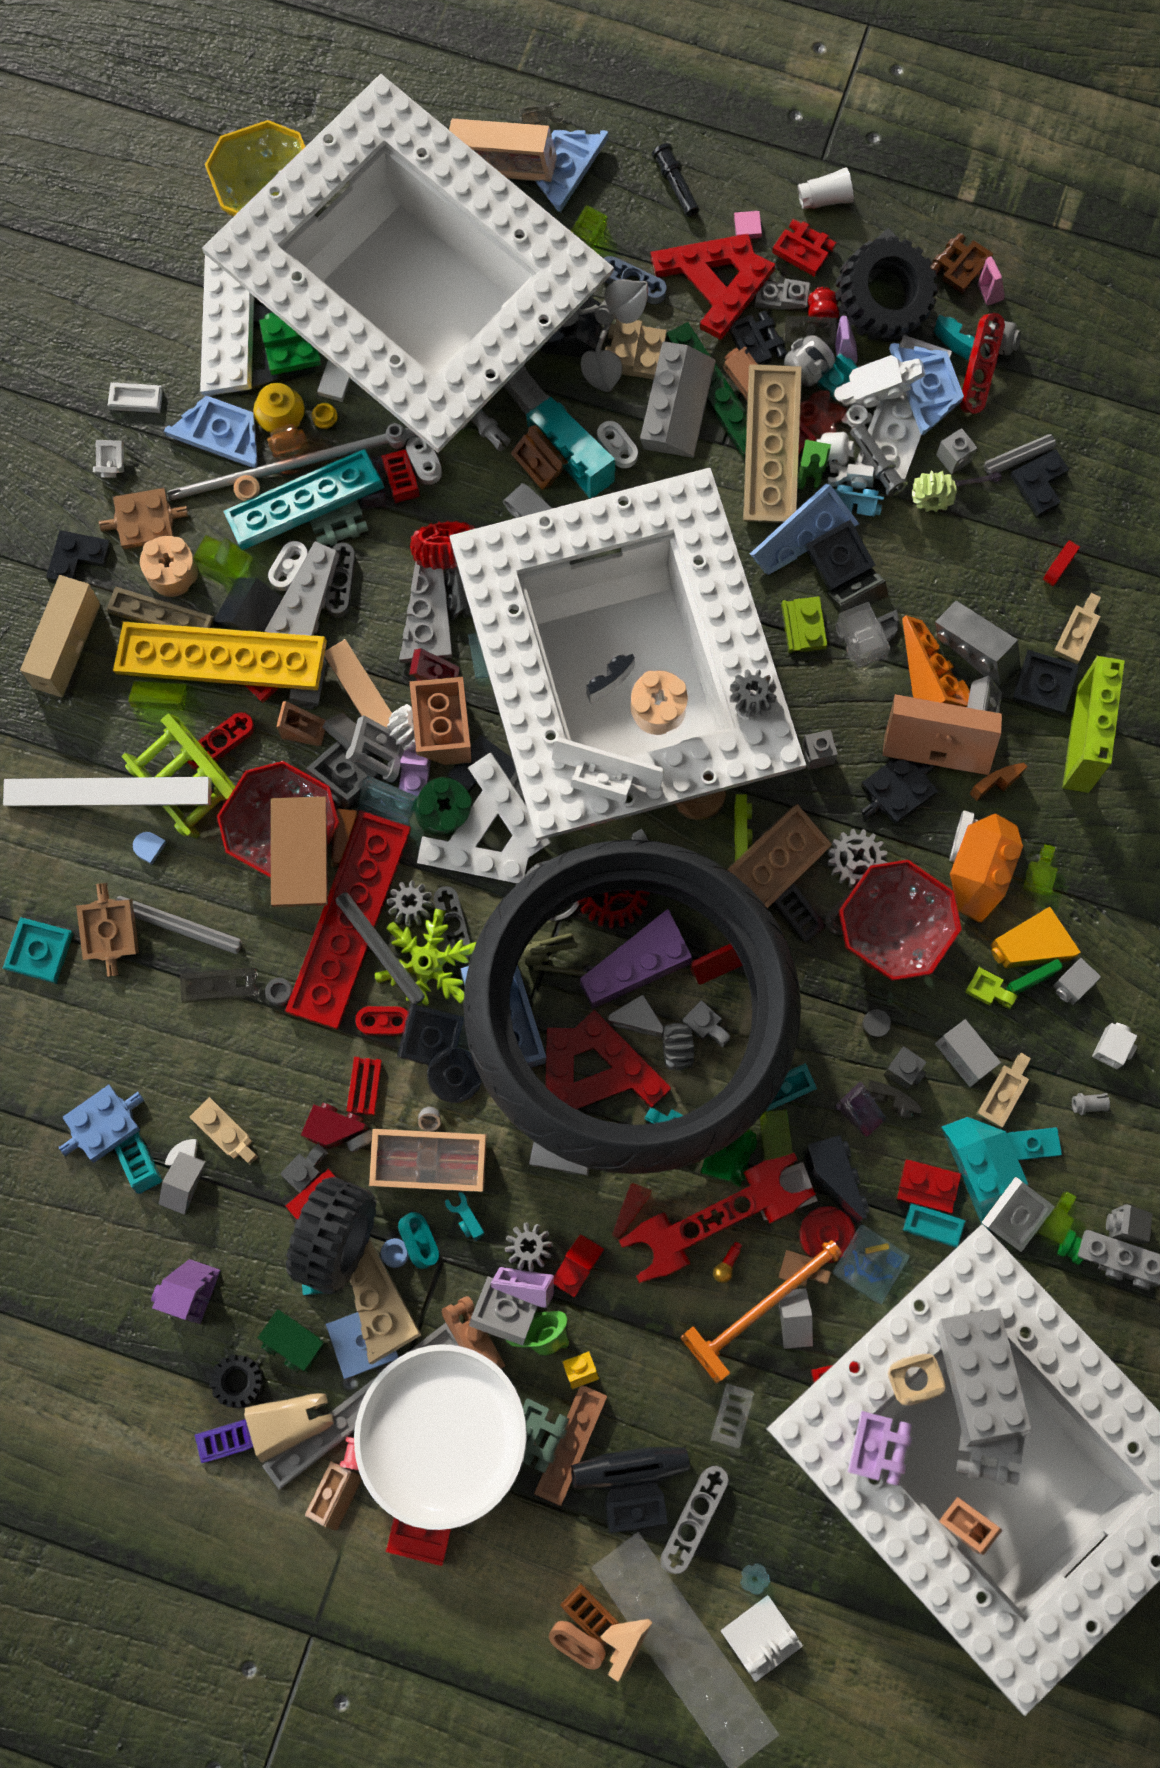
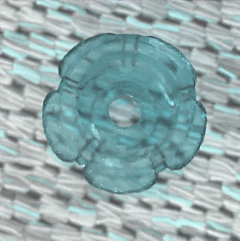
M748 1565L742 1570L741 1585L746 1591L749 1590L752 1594H760L769 1585V1575L766 1574V1569L762 1565ZM753 1576H757L758 1580L756 1582L752 1581Z

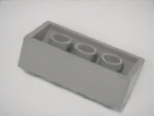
M662 342L640 437L644 450L694 458L716 363L715 359L688 345Z

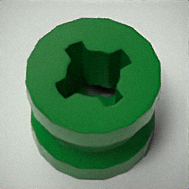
M1069 1229L1059 1246L1057 1254L1061 1257L1068 1256L1072 1259L1073 1263L1079 1265L1083 1261L1082 1258L1078 1257L1082 1238L1078 1237L1075 1231Z

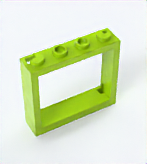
M1097 656L1076 688L1063 789L1089 793L1111 765L1125 660ZM1100 750L1107 752V759L1098 758Z

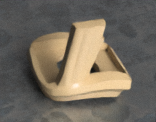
M918 1354L903 1358L893 1363L888 1370V1378L894 1395L903 1405H916L941 1396L945 1391V1382L938 1363L932 1354ZM911 1367H919L927 1374V1385L920 1391L911 1390L905 1383V1373Z

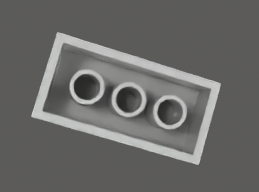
M996 1308L940 1319L936 1328L966 1447L1026 1436L1032 1428L1001 1309Z

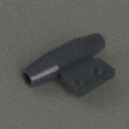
M645 1447L607 1453L571 1465V1476L574 1489L609 1490L605 1501L608 1531L614 1533L668 1524L664 1494L656 1482L689 1471L690 1464L685 1447Z

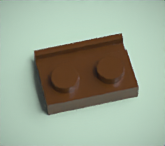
M537 425L529 427V432L522 437L511 452L542 490L549 489L562 472L563 466L568 464V461Z

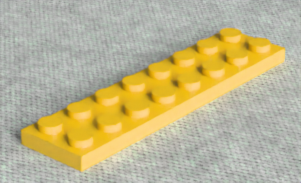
M123 622L113 671L117 675L318 690L327 640L322 636Z

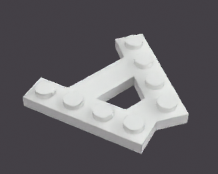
M489 753L468 767L483 790L471 807L468 819L455 831L449 841L423 836L417 863L519 883L525 877L529 857L551 842L548 838L536 841L526 804L492 753ZM499 814L513 835L503 851L499 852L476 847Z

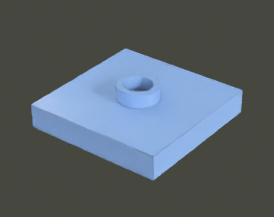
M358 1312L326 1324L344 1379L399 1358L397 1351H394L376 1363L369 1364L368 1352L362 1336V1326Z

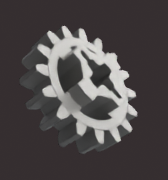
M851 829L849 836L844 832L841 833V842L834 839L832 846L835 849H829L828 855L834 858L828 861V866H835L831 874L832 876L838 874L841 876L839 883L848 880L849 888H852L854 883H858L864 875L853 873H865L870 865L887 863L881 860L886 857L887 851H880L883 842L875 843L876 835L874 833L870 837H866V830L863 829L860 835H857L856 831ZM850 843H861V844L852 845V844H850ZM870 849L874 854L875 863L874 860L870 857ZM840 855L845 861V867L840 862ZM857 855L862 857L858 862L853 861V858Z

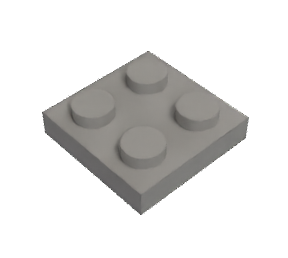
M488 1276L470 1319L469 1326L523 1346L537 1305L491 1288L493 1278Z

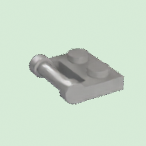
M363 715L358 718L351 746L346 753V759L353 763L357 761L383 775V779L392 783L398 776L404 749L401 744L396 745L394 737L389 736L392 731ZM363 747L389 761L388 766L363 753Z

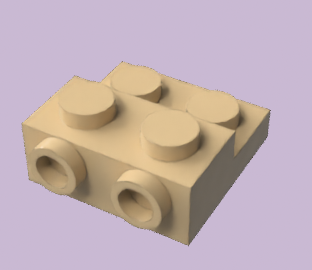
M616 319V324L611 323L608 339H612L611 347L606 346L605 350L614 352L620 358L623 375L654 379L662 342H665L667 330L642 326V321L639 320L624 324Z

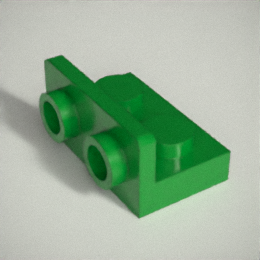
M748 1129L736 1141L721 1151L705 1158L700 1173L740 1187L742 1180L746 1178L744 1172L748 1170L750 1155L756 1149V1133Z

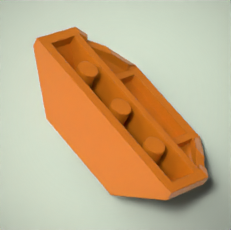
M992 814L967 826L950 872L958 912L979 923L1005 897L1023 848L1017 825L997 814Z

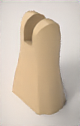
M321 1393L310 1394L245 1408L246 1422L259 1461L263 1463L328 1429L334 1423L332 1414L318 1416L310 1421L307 1414L309 1410L328 1404L326 1395Z

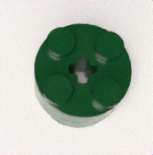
M444 777L434 779L422 788L415 799L414 812L417 823L424 831L431 835L441 836L454 833L468 819L472 799L465 787L456 780ZM442 802L447 805L443 812L438 810L439 804Z

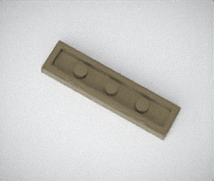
M115 587L106 609L109 614L138 623L212 628L214 623V617L118 587Z

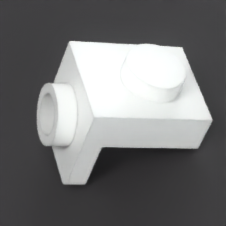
M96 440V466H93V472H100L101 477L116 478V473L124 472V441Z

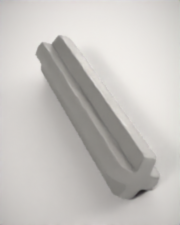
M1048 434L986 461L984 469L987 475L992 476L1054 449L1056 441L1053 435Z

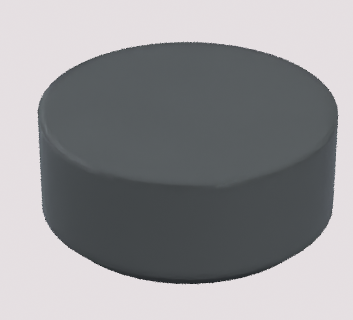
M284 978L272 979L265 988L266 998L275 1006H285L289 1002L293 987Z
M878 1009L869 1011L862 1021L864 1032L872 1038L883 1037L891 1026L887 1013Z
M369 1130L347 1142L346 1144L350 1152L353 1153L372 1143V1131Z

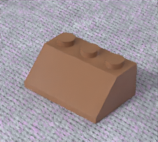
M463 677L411 681L410 692L416 755L443 765L470 763L471 748Z

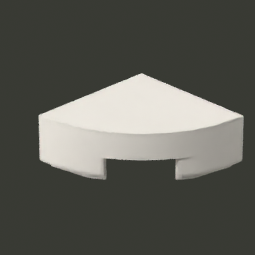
M190 1139L177 1144L168 1154L165 1165L172 1166L179 1152L196 1158L198 1140Z

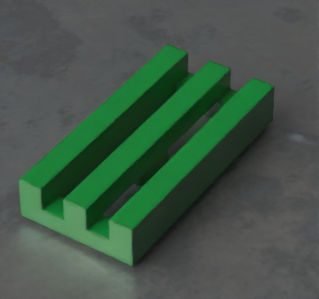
M1056 959L1011 982L1005 990L1017 995L1058 974L1063 966Z

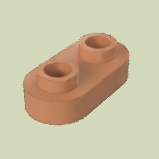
M557 1622L549 1634V1640L555 1648L585 1668L598 1669L606 1656L605 1649L598 1640L591 1638L570 1622Z

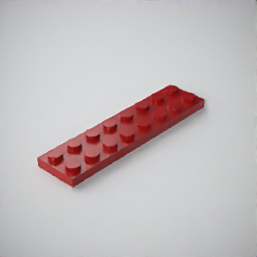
M359 811L327 897L328 905H324L285 1010L287 1014L336 1030L339 1029L369 946L338 906L336 898L342 893L347 892L372 926L376 928L409 838L410 826Z

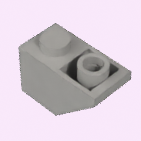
M1123 1205L1112 1210V1213L1108 1214L1106 1220V1230L1109 1231V1237L1138 1244L1149 1242L1152 1213L1131 1205Z

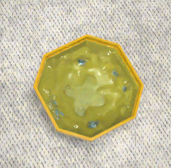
M267 120L220 136L205 163V167L221 209L234 217L305 148L301 134ZM273 192L271 195L277 196L279 193Z

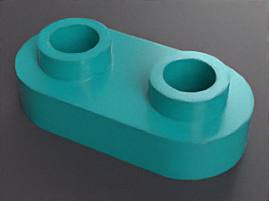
M411 1212L402 1217L399 1221L398 1229L412 1263L420 1269H426L434 1265L438 1261L439 1251L426 1219L417 1212Z

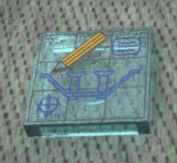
M860 1225L832 1274L877 1304H882L907 1262L909 1255L866 1226Z

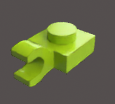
M980 967L965 992L989 1006L993 999H995L999 1004L1008 1009H1011L1017 998V995L1000 987L1003 979Z

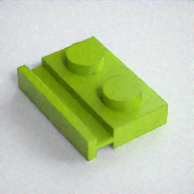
M820 596L794 599L787 602L783 600L781 607L788 653L826 649L827 640Z

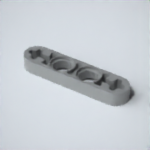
M711 1466L700 1475L662 1553L661 1565L667 1573L679 1574L688 1567L727 1487L728 1475L721 1467ZM716 1472L718 1474L717 1479L721 1483L712 1487L710 1494H715L713 1499L709 1494L700 1492L701 1487L703 1490L708 1489L710 1480L707 1476L713 1475ZM697 1498H703L708 1503L709 1509L705 1515H699L694 1510L693 1504ZM686 1524L694 1527L696 1532L695 1538L691 1542L684 1541L680 1534L681 1528ZM676 1541L679 1545L688 1547L689 1551L687 1553L686 1550H682L678 1558L682 1562L681 1566L676 1565L672 1568L668 1555L676 1554L679 1546L673 1545Z

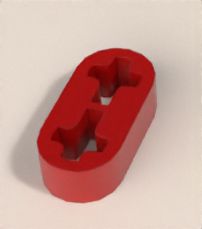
M1069 540L1042 580L1054 587L1077 554L1080 546Z

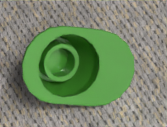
M561 1311L535 1312L523 1346L506 1340V1342L516 1347H530L539 1355L547 1356L553 1354L561 1348L568 1347L569 1341L565 1330L568 1319L565 1313Z

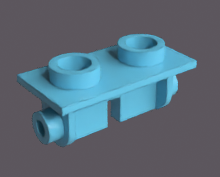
M838 485L837 489H834L850 512H852L853 503L858 504L856 514L872 517L880 515L882 505L877 504L878 499L883 500L884 497L878 496L879 491L863 489V494L852 492L853 487Z

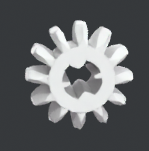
M406 704L391 714L388 718L389 724L387 728L392 731L389 736L395 738L396 745L401 744L404 750L410 749L415 751L412 707Z

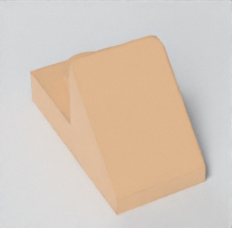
M649 1619L612 1625L601 1636L602 1640L616 1648L610 1659L613 1666L608 1675L617 1682L630 1669L653 1623Z

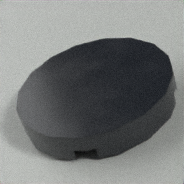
M447 1048L437 1053L430 1061L427 1069V1083L431 1092L440 1100L449 1103H462L472 1098L481 1085V1078L471 1053L460 1048Z

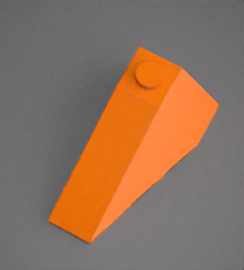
M907 615L903 617L913 698L967 707L970 690L963 680L958 682L951 672L954 666L950 660L947 661L938 653L937 650L940 646L927 626L920 619Z

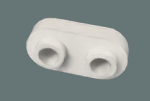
M614 421L602 423L597 430L598 443L615 458V465L620 468L632 467L638 458L636 445L618 423ZM607 435H612V436H614V438L611 439V440H608V439L606 438V436H607ZM627 454L629 458L623 459L620 456Z
M419 436L410 438L406 445L407 455L418 480L426 485L437 483L442 476V469L435 450ZM416 445H423L421 449L415 448ZM427 466H431L433 468L430 471L424 470V468Z
M292 541L282 548L268 573L269 581L274 589L279 591L288 590L308 554L306 547L302 543ZM293 555L300 556L297 560L291 559ZM282 576L287 577L284 582L278 581Z
M963 811L961 814L950 855V862H955L967 826L978 821L973 819L974 813Z

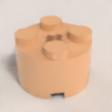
M162 536L144 544L140 557V566L151 588L167 597H175L187 592L188 588L197 579L198 567L189 546L180 537Z
M645 672L637 680L631 693V713L639 728L649 734L662 735L679 727L685 718L688 694L685 683L670 672ZM657 701H662L660 705L655 704Z

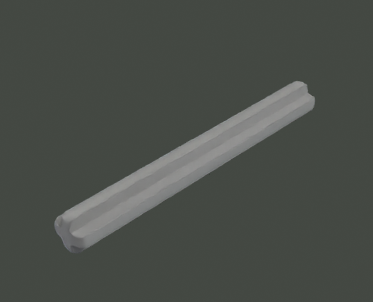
M118 896L116 900L120 901L129 899L123 896ZM133 900L135 918L234 954L240 951L242 941L239 938Z

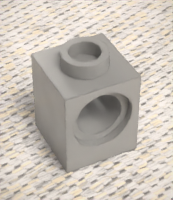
M961 428L941 441L936 456L952 475L972 462L977 447Z
M831 730L804 736L802 748L808 770L835 763L838 754Z
M1080 958L1053 987L1057 989L1056 994L1063 1001L1070 1002L1073 1005L1101 976Z

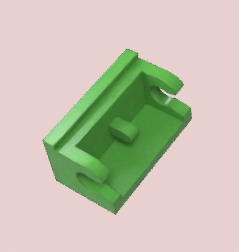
M811 440L805 441L797 480L798 489L804 488L806 478L809 476L815 478L814 489L820 486L822 473L826 470L832 444Z

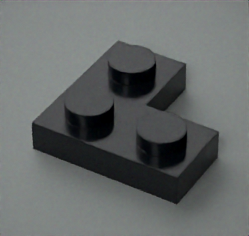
M1055 449L1012 471L1010 477L1038 518L1059 507L1061 501L1049 483L1067 475L1069 468Z
M59 530L46 579L48 582L53 583L57 582L59 575L76 579L80 563L105 568L112 543L107 539Z

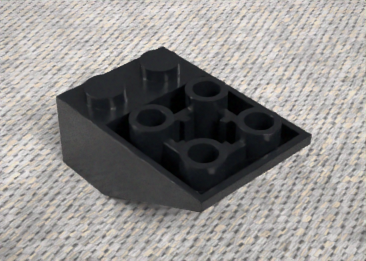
M839 1135L808 1144L802 1153L811 1180L855 1224H860L867 1218L866 1213L869 1212V1207L865 1196H860L857 1185H860V1179L855 1168L851 1169L848 1160L851 1157V1151L847 1141L842 1142Z

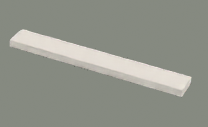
M212 778L4 779L3 806L211 805Z

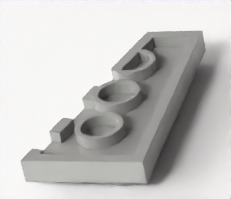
M318 542L313 543L265 632L314 636V633H317L320 624L318 622L322 608L324 609L327 600L325 598L327 588L331 586L339 559V553L336 550Z
M415 562L399 661L400 663L412 662L414 650L419 648L442 659L452 658L444 570H433L431 567L426 569Z

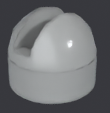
M434 1107L423 1108L418 1116L419 1127L429 1132L439 1128L441 1116L438 1110Z

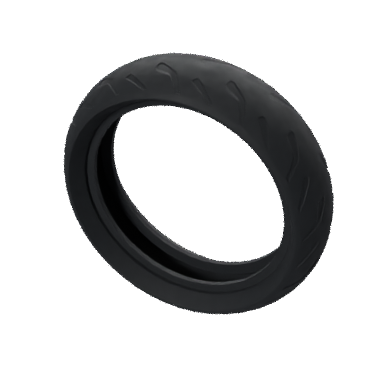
M613 840L590 844L557 856L533 870L514 886L488 918L474 947L465 980L464 1022L468 1045L480 1078L496 1105L519 1130L547 1151L572 1163L609 1173L647 1174L678 1169L699 1162L736 1141L756 1123L778 1094L789 1072L800 1030L801 999L795 962L778 923L765 904L738 877L718 863L682 847L656 841ZM632 890L664 895L690 906L712 922L727 938L736 951L748 979L752 1001V1025L749 1042L737 1072L727 1086L712 1100L684 1116L665 1122L643 1125L617 1124L588 1116L570 1107L548 1090L533 1073L518 1046L510 1014L511 984L518 962L534 935L546 922L568 906L585 898L613 891Z

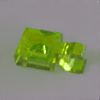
M1044 844L1039 854L1038 863L1032 861L1029 863L1023 889L1047 896L1051 895L1058 869L1050 866L1055 847Z
M1067 1191L1063 1192L1056 1208L1052 1210L1037 1232L1062 1244L1074 1220L1067 1213L1071 1209L1076 1196Z

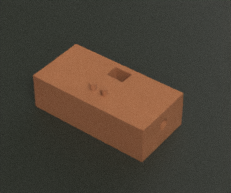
M895 694L884 736L883 756L989 775L1001 736L1002 714Z

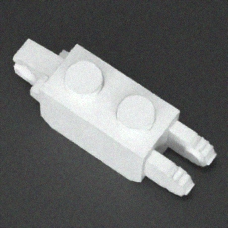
M890 355L854 369L849 376L850 382L843 384L841 387L839 386L835 390L834 396L847 407L856 403L863 407H874L880 403L879 401L888 398H898L904 392L911 390V383L925 376L923 362L920 359L901 362L896 357Z

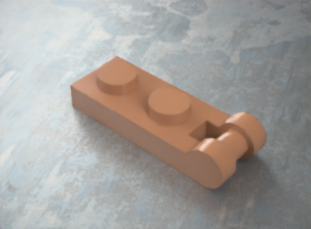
M465 1296L458 1300V1304L444 1307L442 1309V1316L458 1345L485 1356L500 1369L504 1368L505 1364L488 1333L469 1326L475 1309L471 1298ZM460 1315H463L466 1321L463 1324L459 1320Z

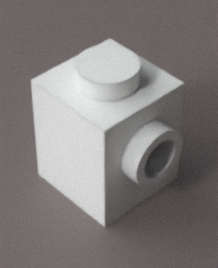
M1111 1023L1105 1028L1092 1057L1118 1069L1124 1065L1126 1059L1130 1060L1137 1049V1045L1134 1044L1137 1035L1131 1033V1029L1126 1025Z

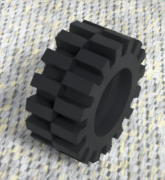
M230 1355V1357L221 1359V1362L214 1366L215 1370L210 1375L212 1381L209 1384L213 1390L214 1398H217L219 1403L231 1408L247 1407L250 1403H254L258 1395H261L263 1391L261 1390L262 1385L265 1382L262 1376L264 1375L263 1370L259 1368L260 1365L252 1360V1358L243 1355ZM235 1370L243 1371L248 1378L247 1387L240 1393L231 1392L226 1383L228 1375Z

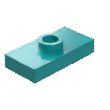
M1057 1127L1007 1133L1018 1161L1062 1155Z

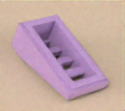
M841 316L835 339L836 357L842 354L856 363L858 359L856 341L847 316Z
M500 1267L491 1282V1288L531 1304L547 1308L554 1295V1276Z

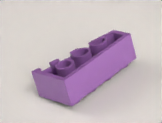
M669 910L664 911L580 978V986L591 1009L597 1008L691 964L692 956Z

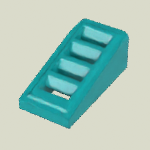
M139 1131L115 1147L129 1183L138 1194L163 1181ZM134 1142L137 1143V1145L132 1147L131 1149L125 1152L123 1151V1148L131 1145ZM139 1152H141V1155H139V1156H137L136 1158H134V1159L128 1161V1158H130V1157H132V1156L138 1154ZM146 1163L145 1166L133 1171L137 1166Z

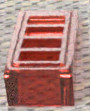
M634 1183L630 1184L612 1233V1239L618 1241L649 1199L652 1192L651 1189Z

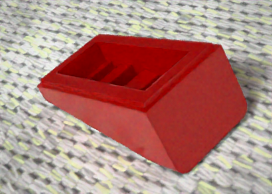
M406 449L381 456L395 503L420 497ZM400 458H403L404 460L402 462L389 465V461L397 460ZM404 466L406 467V469L400 470L393 473L391 472V470ZM408 474V477L394 481V478ZM408 482L411 483V485L404 486L401 488L396 487L397 485L405 484Z

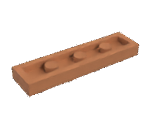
M584 1385L579 1387L567 1416L570 1420L565 1428L567 1431L565 1438L560 1439L554 1453L556 1455L553 1464L549 1463L546 1472L542 1474L534 1494L560 1506L562 1505L572 1481L571 1465L580 1462L607 1398L606 1395Z

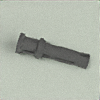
M864 424L855 426L850 434L874 467V476L877 480H881L887 489L886 494L892 497L902 492L907 487L908 482L900 477L895 469L896 464L891 460H887Z

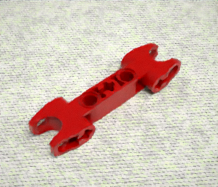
M795 1153L766 1160L746 1170L744 1175L750 1184L749 1187L674 1225L671 1224L666 1212H663L642 1222L631 1233L620 1239L619 1242L622 1248L643 1242L653 1249L654 1259L652 1264L636 1275L639 1283L670 1275L688 1266L691 1263L684 1251L685 1249L762 1210L769 1224L792 1214L803 1203L816 1196L812 1188L790 1193L785 1191L780 1184L781 1173L798 1161ZM742 1197L749 1199L751 1204L750 1209L745 1213H739L735 1210L736 1200ZM713 1211H717L719 1214L724 1213L725 1216L721 1219L722 1224L718 1226L713 1222L707 1225L711 1230L706 1233L705 1227L699 1218L704 1216V1220L708 1221L713 1218ZM689 1223H696L699 1226L700 1232L696 1238L689 1239L684 1233V1229Z

